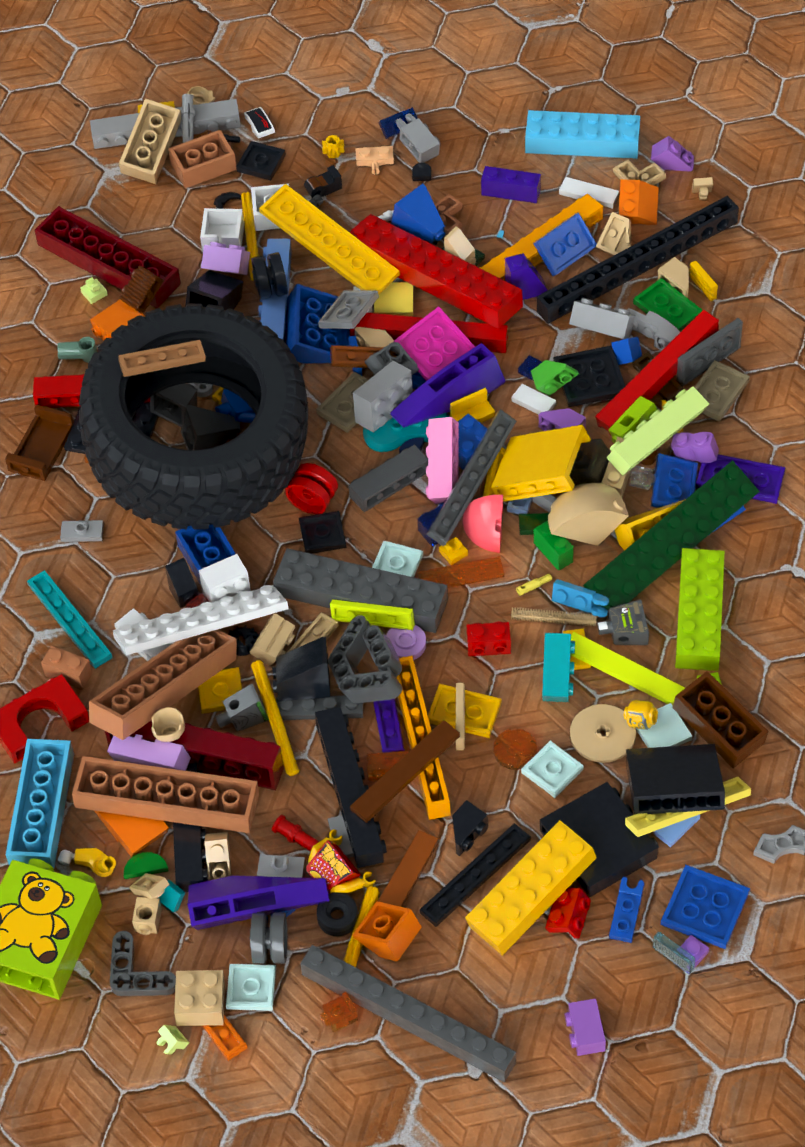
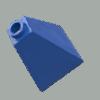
M423 183L395 204L391 221L392 225L431 243L435 240L440 241L445 236V225Z

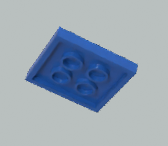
M685 865L661 919V925L688 936L692 935L696 939L726 950L750 893V888Z

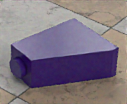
M524 253L505 258V281L522 289L523 300L537 297L548 291L542 276Z

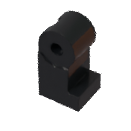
M332 165L327 168V172L308 178L304 183V187L312 198L317 194L324 197L342 189V178L335 166Z

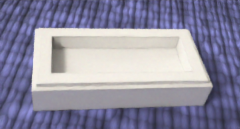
M521 384L511 397L512 402L538 415L541 412L551 411L556 405L555 399L524 384Z

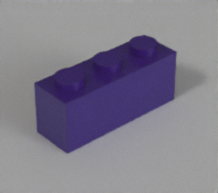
M485 166L481 178V195L530 203L538 202L541 191V174Z

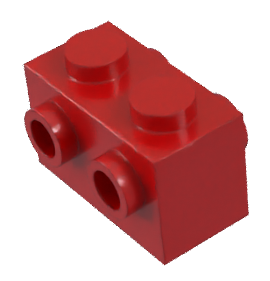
M497 621L494 623L466 624L468 656L511 654L509 622Z

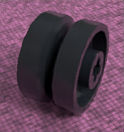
M279 252L268 254V267L262 256L252 257V274L260 300L271 298V285L277 296L288 294L286 276Z

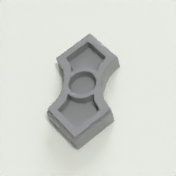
M792 825L782 834L770 835L764 833L753 855L773 864L785 854L798 853L804 855L805 830Z

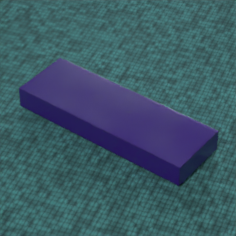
M395 699L374 701L383 757L405 754Z

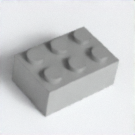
M392 361L353 392L355 423L374 433L392 418L390 415L391 411L413 393L411 370Z

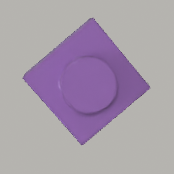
M690 935L677 949L676 955L695 968L709 953V947Z

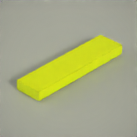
M333 599L330 603L331 616L336 621L350 623L353 618L362 615L371 625L413 630L415 627L413 609Z

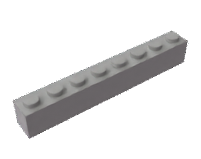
M237 99L193 105V110L195 111L193 135L241 128ZM139 113L90 120L94 149L126 145ZM182 120L175 137L182 136Z

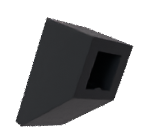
M467 800L452 815L455 848L458 856H461L464 851H469L474 844V840L479 835L482 836L488 829V815Z

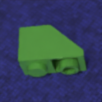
M549 360L543 361L531 370L536 389L548 396L555 393L579 374L577 370L567 364Z

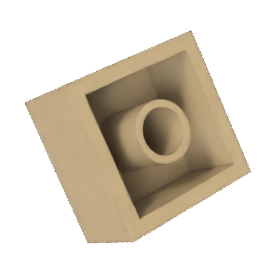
M223 970L176 971L174 1014L177 1026L224 1025L225 981Z

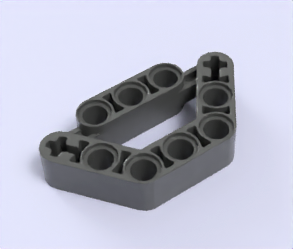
M362 615L356 616L349 623L328 658V664L339 689L352 703L395 699L401 694L403 689L397 679V676L402 671V664L390 639L377 625H371ZM368 649L379 671L359 674L357 666Z

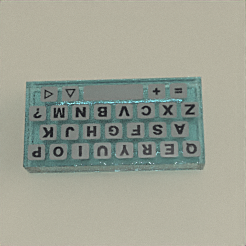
M658 932L653 937V948L687 974L694 970L695 957L661 932Z

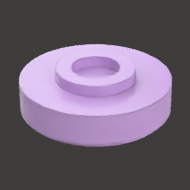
M415 625L413 630L391 628L386 635L390 639L398 658L413 656V660H415L426 649L425 633L417 625Z

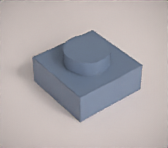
M533 497L509 501L507 512L528 514Z

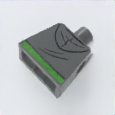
M253 684L226 698L223 701L226 711L215 716L220 728L233 723L236 731H241L269 720L265 707Z

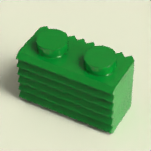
M548 521L533 530V543L557 570H561L573 563L574 545H571L569 540H566L564 537L552 535Z

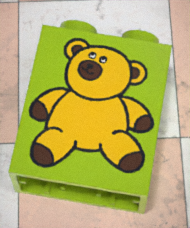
M30 859L28 864L16 860L11 861L0 884V982L60 1000L102 907L96 882L90 875L81 871H72L69 876L54 872L50 864L40 859Z

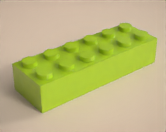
M682 548L675 668L719 671L725 551Z

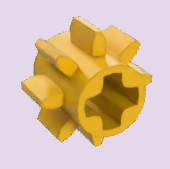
M337 135L328 136L326 141H322L323 154H327L329 158H338L341 153L345 152L344 140H340Z

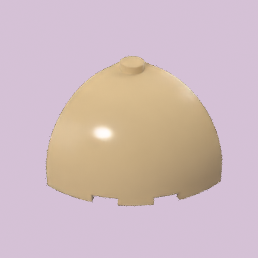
M584 483L574 486L573 491L563 492L551 504L548 523L552 535L598 546L629 514L621 495L614 487L603 483Z

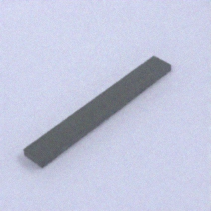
M501 409L496 413L426 534L442 546L448 542L517 422Z

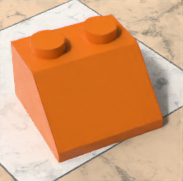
M620 179L619 215L630 219L631 224L657 225L659 187L641 180Z
M376 901L352 936L380 958L398 962L422 927L411 909Z

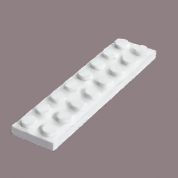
M264 585L257 590L243 591L239 595L226 596L214 602H204L197 607L183 608L179 612L162 614L160 617L151 620L144 619L133 625H123L119 629L113 630V635L126 655H130L287 610L288 602L274 585Z

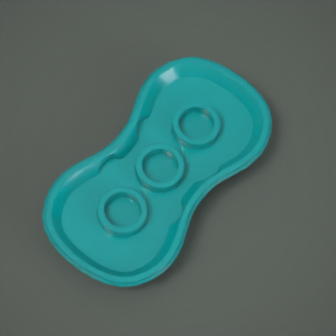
M444 413L430 419L445 418L450 416L448 413ZM392 417L374 433L363 427L364 440L370 449L378 452L395 450L412 438H424V442H429V438L426 435L429 419L403 428Z

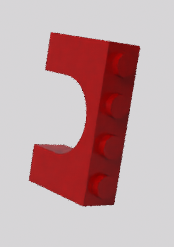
M62 674L49 679L43 685L31 689L25 695L11 700L10 703L0 708V743L14 764L24 758L28 738L22 731L21 724L24 718L31 712L39 709L53 710L61 716L71 732L89 722L87 709Z

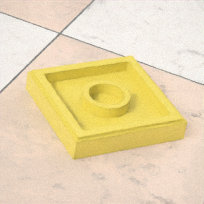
M408 282L391 283L379 294V298L375 301L374 313L413 316V285Z

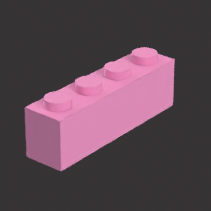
M453 417L429 419V426L426 427V435L429 438V446L426 447V455L428 457L426 495L435 504L445 503L459 479V422Z

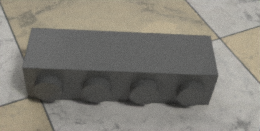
M414 444L402 450L395 457L387 459L377 468L371 469L359 479L353 480L349 484V496L363 512H366L425 475L428 458Z

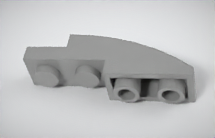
M631 308L627 309L630 310L629 314L635 315L632 330L654 339V347L660 351L680 333L669 321L652 311H649L647 315H643Z

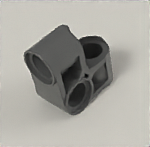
M397 342L390 343L365 361V364L374 375L392 361L410 369L412 375L418 372V366L415 361L407 354L402 345ZM389 351H394L397 357L391 356Z

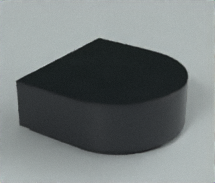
M417 163L412 169L413 181H431L430 165L427 163Z

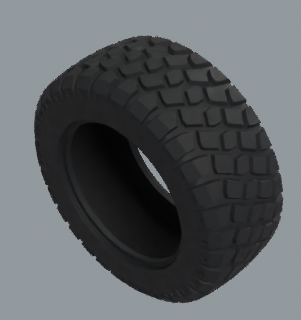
M181 304L166 306V310L163 311L158 308L146 312L145 317L139 315L127 321L128 326L121 325L111 333L112 338H106L98 347V352L93 354L88 363V369H86L82 381L79 401L81 410H79L80 427H83L80 429L81 438L86 448L84 451L98 483H102L103 490L111 498L116 497V503L125 510L133 509V515L144 520L151 518L152 523L161 526L171 524L172 528L187 529L188 526H192L194 530L209 529V525H213L215 528L230 525L231 520L234 522L244 520L250 517L251 513L256 514L267 507L268 502H273L283 492V489L288 486L297 471L304 451L308 429V402L302 372L299 370V364L287 344L281 338H278V335L268 326H263L262 322L251 316L244 317L242 312L230 308L225 311L222 306L210 304L207 307H203L202 304H187L186 307H182ZM190 341H201L206 356L204 362L127 377L123 376L118 360L119 355ZM185 383H206L225 388L241 397L256 414L249 427L239 436L220 446L202 450H183L160 444L145 435L132 420L141 405L154 394L168 387Z

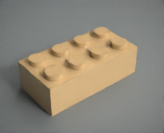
M149 99L144 100L119 162L121 173L153 184L157 183L169 153L168 148H171L182 120L179 109Z

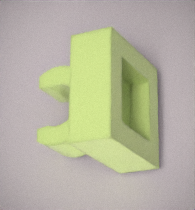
M93 277L85 281L86 285L80 287L81 293L91 304L108 295L105 287L97 279L94 280Z
M163 1025L158 1031L162 1037L158 1039L157 1045L163 1046L166 1042L168 1043V1047L164 1051L165 1054H173L176 1049L184 1050L189 1044V1041L176 1026Z

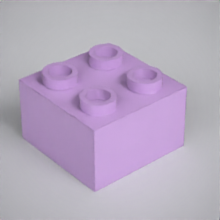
M210 242V246L204 245L201 268L247 275L250 252L245 251V247L229 244V248H226L225 244Z

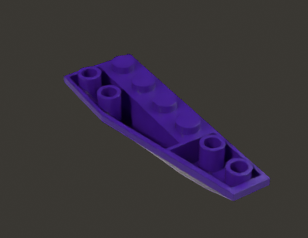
M482 343L477 345L423 383L391 411L390 415L405 428L450 412V403L483 388L487 389L488 395L505 383V378L496 356Z
M233 875L189 885L188 892L191 926L196 930L251 919L253 913L269 915L274 912H283L330 901L325 878Z

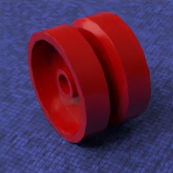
M304 463L297 468L293 479L285 489V494L288 500L301 511L314 515L322 514L338 490V483L336 478L323 467Z

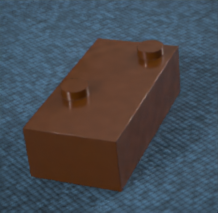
M708 671L675 696L672 708L708 744H715L716 752L733 769L765 743L769 731Z

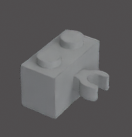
M260 854L257 876L305 878V857Z

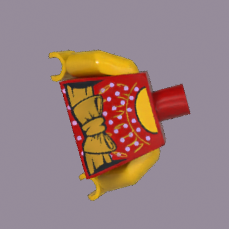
M331 830L329 838L325 837L312 847L306 871L312 878H325L329 894L334 892L346 894L359 890L363 886L366 888L374 886L376 880L368 882L365 879L372 875L371 872L368 871L364 873L362 879L359 878L361 874L339 847L343 836L333 838L337 835V830Z

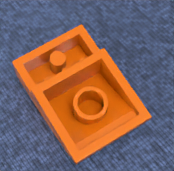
M95 811L116 841L122 844L131 858L165 835L169 829L162 820Z

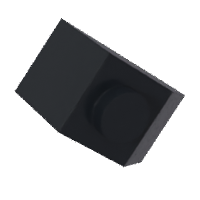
M181 558L166 565L165 570L169 590L179 607L191 605L199 600L197 586L186 560Z

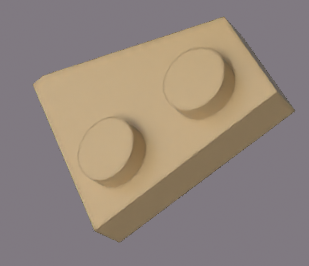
M612 212L596 248L611 255H616L631 247V220Z

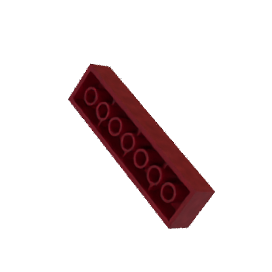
M60 206L34 230L38 246L121 290L124 286L128 285L132 279L133 271L138 266L149 269L164 280L149 304L157 309L181 285L179 269Z
M152 720L131 734L130 737H135L138 734L143 736L142 740L155 742L156 737H154L151 729ZM185 723V730L180 738L171 742L183 745L191 757L189 763H197L198 770L203 771L204 774L253 780L258 782V787L276 791L284 770L281 747L273 742H261L251 737L235 736L229 732L221 733L211 728L195 727L189 723ZM105 731L109 746L113 735Z

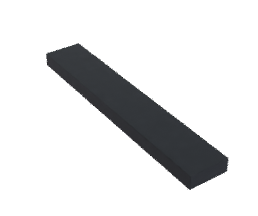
M514 823L420 909V914L437 927L530 842L531 836Z

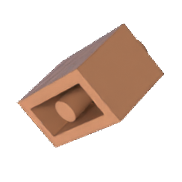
M54 646L50 647L41 662L46 677L53 678L62 674L70 686L81 690L84 689L93 674L89 659Z

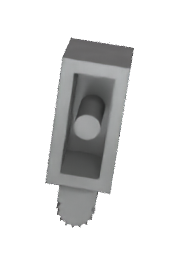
M408 113L405 116L408 124L401 118L396 120V125L400 129L399 139L419 163H425L439 155V139L432 135L428 126L425 123L423 124L419 118L415 119L412 114Z

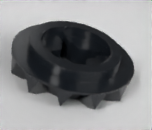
M246 625L240 628L236 626L233 631L229 630L228 634L237 639L236 655L238 656L249 655L251 648L259 637L254 628H248ZM240 636H243L245 639V645L239 640Z

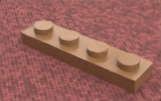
M196 340L119 355L118 360L123 376L127 377L204 362L206 356L201 341Z

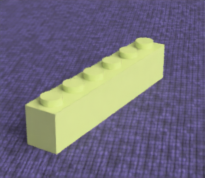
M693 386L687 391L683 389L676 395L677 399L675 401L670 399L662 407L663 410L661 412L659 409L656 410L649 417L651 420L648 422L646 420L642 421L636 427L637 431L633 432L631 430L623 437V442L617 441L610 447L611 453L607 456V459L622 476L707 408L709 403Z

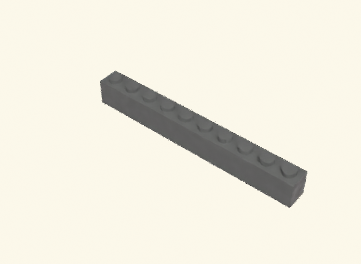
M314 945L311 946L300 963L302 975L504 1083L516 1064V1052Z

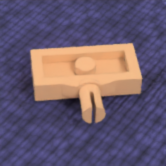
M393 146L355 148L356 165L372 167V174L374 175L375 170L376 175L379 174V166L394 164Z

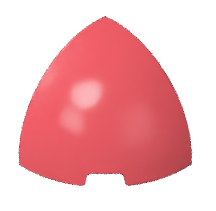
M488 495L473 500L469 503L462 516L463 528L468 538L480 548L500 553L503 495Z

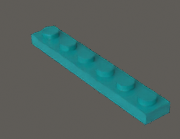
M45 570L27 580L31 590L86 659H89L94 669L113 658L109 649Z

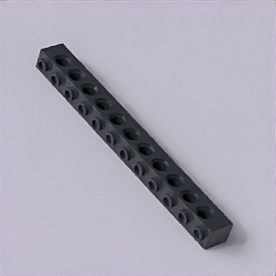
M728 196L723 197L538 295L537 313L547 324L572 312L574 301H580L582 298L594 300L738 223L739 207Z

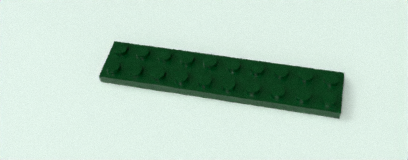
M732 460L587 581L583 587L609 598V604L602 606L607 611L610 608L629 603L681 559L682 548L693 549L760 491Z

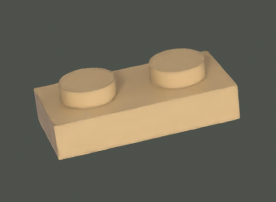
M145 873L129 888L135 895L153 899L161 896L165 891L164 889L170 884L165 877Z

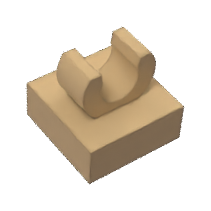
M713 177L693 179L692 193H699V200H707L708 192H712Z

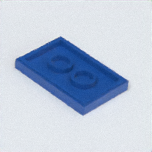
M575 213L533 243L552 276L559 274L597 245L579 213Z
M658 453L651 507L660 508L685 500L695 492L698 463Z

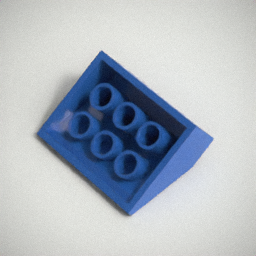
M296 284L287 297L286 344L290 348L291 353L294 354L297 362L331 363V345L349 346L350 329L319 328L318 322L337 300L338 296L300 284Z

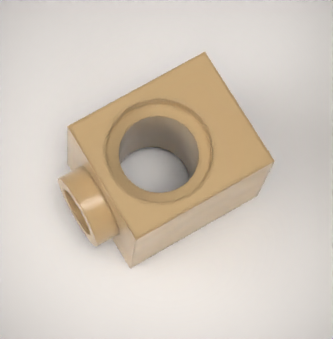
M137 897L132 919L135 932L143 935L158 933L162 912L159 899ZM144 916H151L148 919H142Z

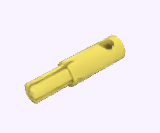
M547 574L516 587V591L519 596L524 595L551 581L552 576Z

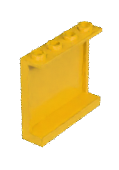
M583 425L510 437L491 486L495 495H503V502L573 491L575 484L569 475L581 443L590 442L591 438Z

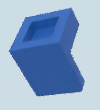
M638 336L611 342L618 365L634 362L642 356Z

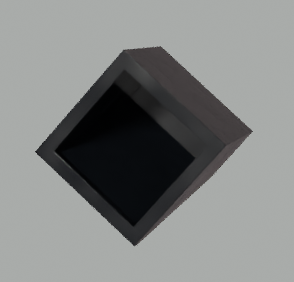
M208 270L187 286L185 307L187 304H202L203 307H207L210 304L222 306L225 311L229 308L234 310L242 299L244 281Z
M320 637L276 657V666L272 667L273 693H278V701L330 697L326 637Z

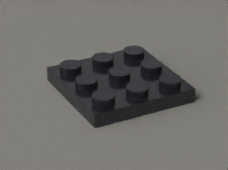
M612 346L553 358L554 362L567 364L579 373L570 382L562 386L568 407L613 399L625 387Z

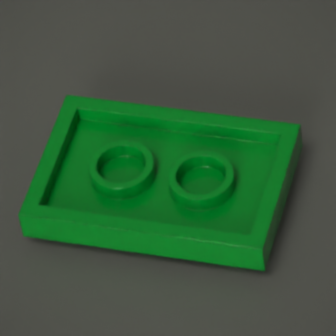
M662 278L633 298V304L647 314L649 311L660 315L680 332L703 311Z

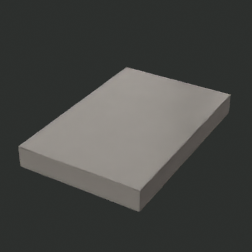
M344 290L319 320V328L354 329L379 298L378 291Z

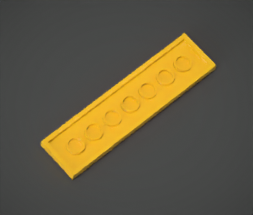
M284 184L259 208L261 214L360 290H376L380 294L400 275V271L287 184Z

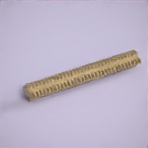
M512 607L511 620L512 618L513 620H520L521 618L522 621L523 619L524 621L529 619V621L534 620L535 622L536 620L537 622H544L545 620L548 623L549 621L550 623L553 621V623L558 622L559 624L560 622L561 624H565V622L568 624L569 622L572 625L573 623L574 625L576 623L581 625L582 623L583 626L584 624L585 626H589V624L590 626H596L597 616L592 614L590 616V613L587 616V613L586 615L585 613L583 615L578 613L577 615L576 612L574 615V612L572 614L567 612L566 614V611L565 613L562 611L561 614V611L559 613L554 611L553 613L552 610L550 613V610L549 612L548 610L546 612L543 610L542 612V609L541 611L538 609L537 612V609L535 611L530 609L529 611V608L526 611V608L525 610L524 608L518 610V607L517 610L516 607L514 610Z

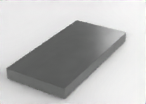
M739 318L735 319L678 358L676 381L683 387L707 371L714 360L720 362L741 347L743 321Z

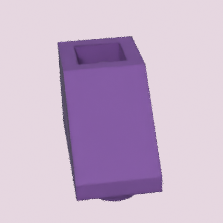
M670 136L652 146L651 160L663 170H693L694 155Z
M570 408L545 411L539 414V428L542 431L583 425L586 430V417Z

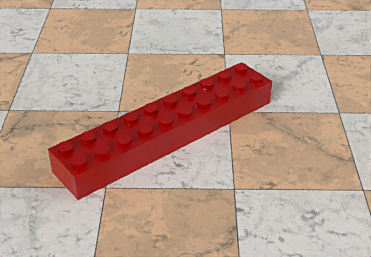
M372 214L368 215L349 231V233L400 271L398 278L498 329L523 307L522 289Z

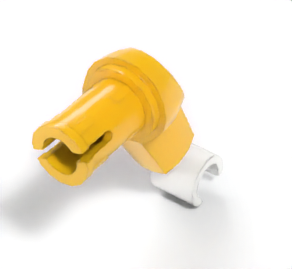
M97 848L76 849L75 854L68 850H62L58 857V861L62 865L69 866L71 859H73L77 865L90 867L99 877L111 875L116 866V860L112 856L108 857Z

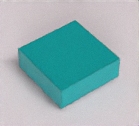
M167 880L170 885L164 889V893L157 899L174 913L179 910L185 892L172 881Z

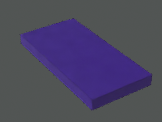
M718 454L717 460L714 462L701 463L696 488H700L733 460L760 491L752 499L777 504L785 467Z

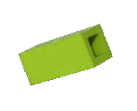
M640 396L608 429L612 436V442L615 443L617 437L623 438L631 430L633 432L637 431L636 427L642 421L646 420L648 422L651 420L649 417L658 410L655 404Z

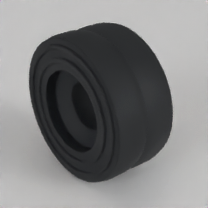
M330 893V901L319 903L317 906L318 924L328 935L336 937L347 935L355 927L358 918L357 905L345 893ZM335 910H341L344 915L339 919H334L331 913Z

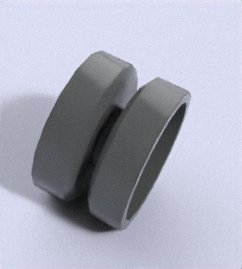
M274 912L271 916L270 927L265 913H253L250 928L252 963L265 964L270 949L271 960L274 964H286L288 945L286 913Z

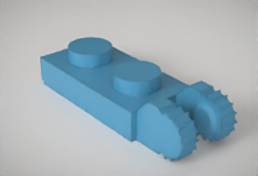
M559 579L554 582L552 601L591 613L594 616H607V609L602 607L609 604V598Z

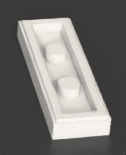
M565 177L559 189V195L574 199L582 198L584 195L589 194L604 207L612 209L619 197L618 190Z

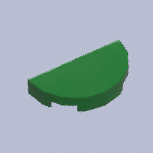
M142 852L128 860L124 867L123 876L124 879L141 877L145 873L157 874L168 872L169 869L166 861L160 855L153 852Z

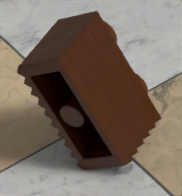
M138 266L133 271L132 279L128 285L122 289V295L119 299L136 311L144 313L164 280L149 269Z

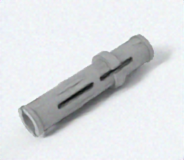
M192 94L182 95V143L193 140V117L195 116V111L193 110L194 96Z

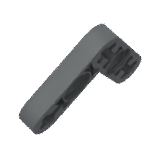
M119 931L114 935L112 941L110 986L115 995L159 996L171 995L175 992L176 976L172 972H133V936L128 931ZM122 939L127 940L125 942V952L122 951L120 945ZM120 959L129 961L124 968L117 967L116 962ZM142 979L150 981V985L146 988H139L137 986L138 982ZM154 979H157V988H154ZM131 980H133L134 988H131L130 986ZM165 980H170L168 987L163 985ZM120 981H124L122 988L117 986Z

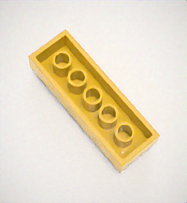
M559 820L465 917L469 927L503 956L597 858L593 847Z

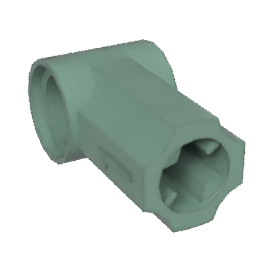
M83 337L76 342H59L57 346L59 360L83 359V361L89 363L93 354L98 352L95 340L91 337Z

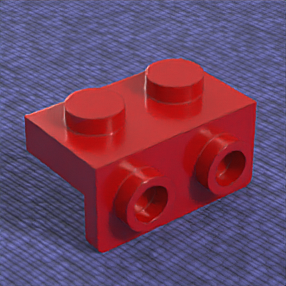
M567 888L552 904L545 929L549 933L569 932L574 939H579L584 928L591 899L581 888Z

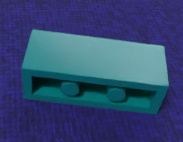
M545 633L543 701L569 702V696H573L574 683H569L570 675H574V662L570 661V653L575 654V641H571V634Z

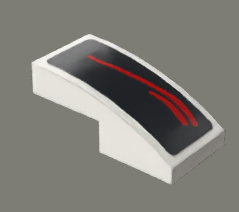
M261 107L244 112L245 119L251 125L252 132L257 138L275 133L271 121Z

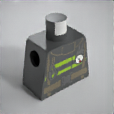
M642 600L610 608L608 610V621L597 622L599 635L611 634L614 645H648L649 631Z

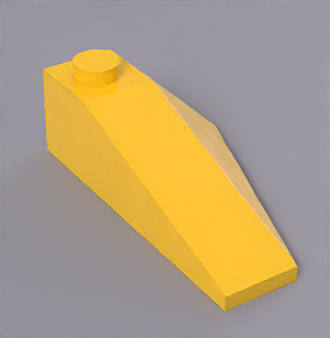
M684 500L625 519L615 529L619 545L623 550H626Z

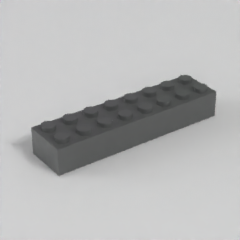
M286 548L273 580L274 587L284 598L330 608V603L333 599L413 609L415 625L424 631L432 633L437 632L448 601V587L445 584Z

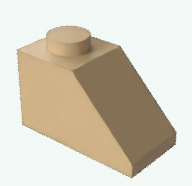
M455 226L444 238L445 251L475 265L474 247L462 231Z
M674 257L658 269L657 281L660 278L664 279L688 298L689 268L684 262Z

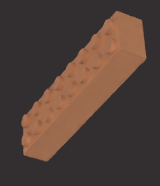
M217 629L174 642L90 700L89 723L121 740L126 739L151 721V717L159 709L172 706L236 660L237 639Z
M82 756L72 791L75 808L250 833L259 797L258 782L253 780Z

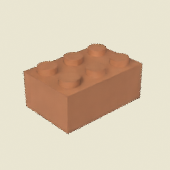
M221 130L168 148L171 165L185 189L236 170L235 154Z

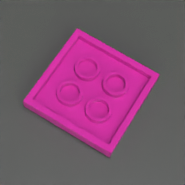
M439 306L394 340V342L401 344L407 354L415 361L418 366V372L426 381L475 347Z

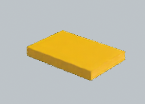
M439 683L428 713L430 724L438 726L445 720L456 729V687ZM465 690V732L490 738L502 699Z

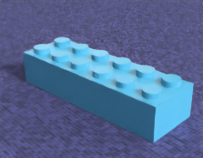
M528 110L525 153L638 159L640 115Z
M27 739L5 854L9 865L12 860L28 864L29 860L34 858L47 862L54 869L74 758L71 741Z

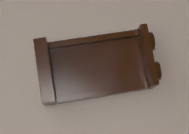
M36 405L34 407V419L15 453H8L5 461L8 471L45 481L66 443L74 421L72 414L66 411Z

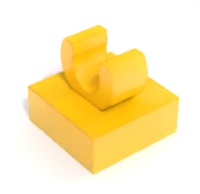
M457 537L448 541L446 545L439 547V552L450 565L468 556V550Z

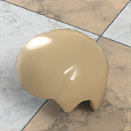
M201 86L192 87L187 92V94L194 96L193 105L211 103L215 100L213 91H208Z
M165 707L159 709L151 717L152 733L161 742L177 740L185 730L183 715L176 708Z

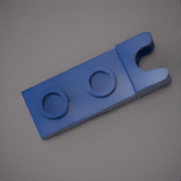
M622 877L609 939L632 943L645 883L643 880H640L637 887L632 889L627 886V877Z

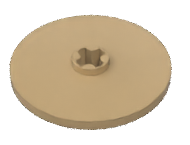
M597 704L583 709L575 716L570 727V739L574 749L584 758L594 762L608 763L621 759L626 755V749H632L636 739V728L629 727L627 720L624 719V711L612 705ZM600 731H604L606 736H602Z

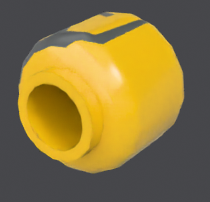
M633 700L624 709V719L627 720V724L631 728L648 730L652 725L656 724L658 710L652 702Z

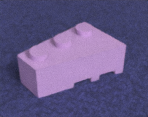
M138 734L135 737L128 736L124 740L113 735L107 750L114 761L186 771L191 758L183 745L161 742L155 739V742L142 740L143 736Z

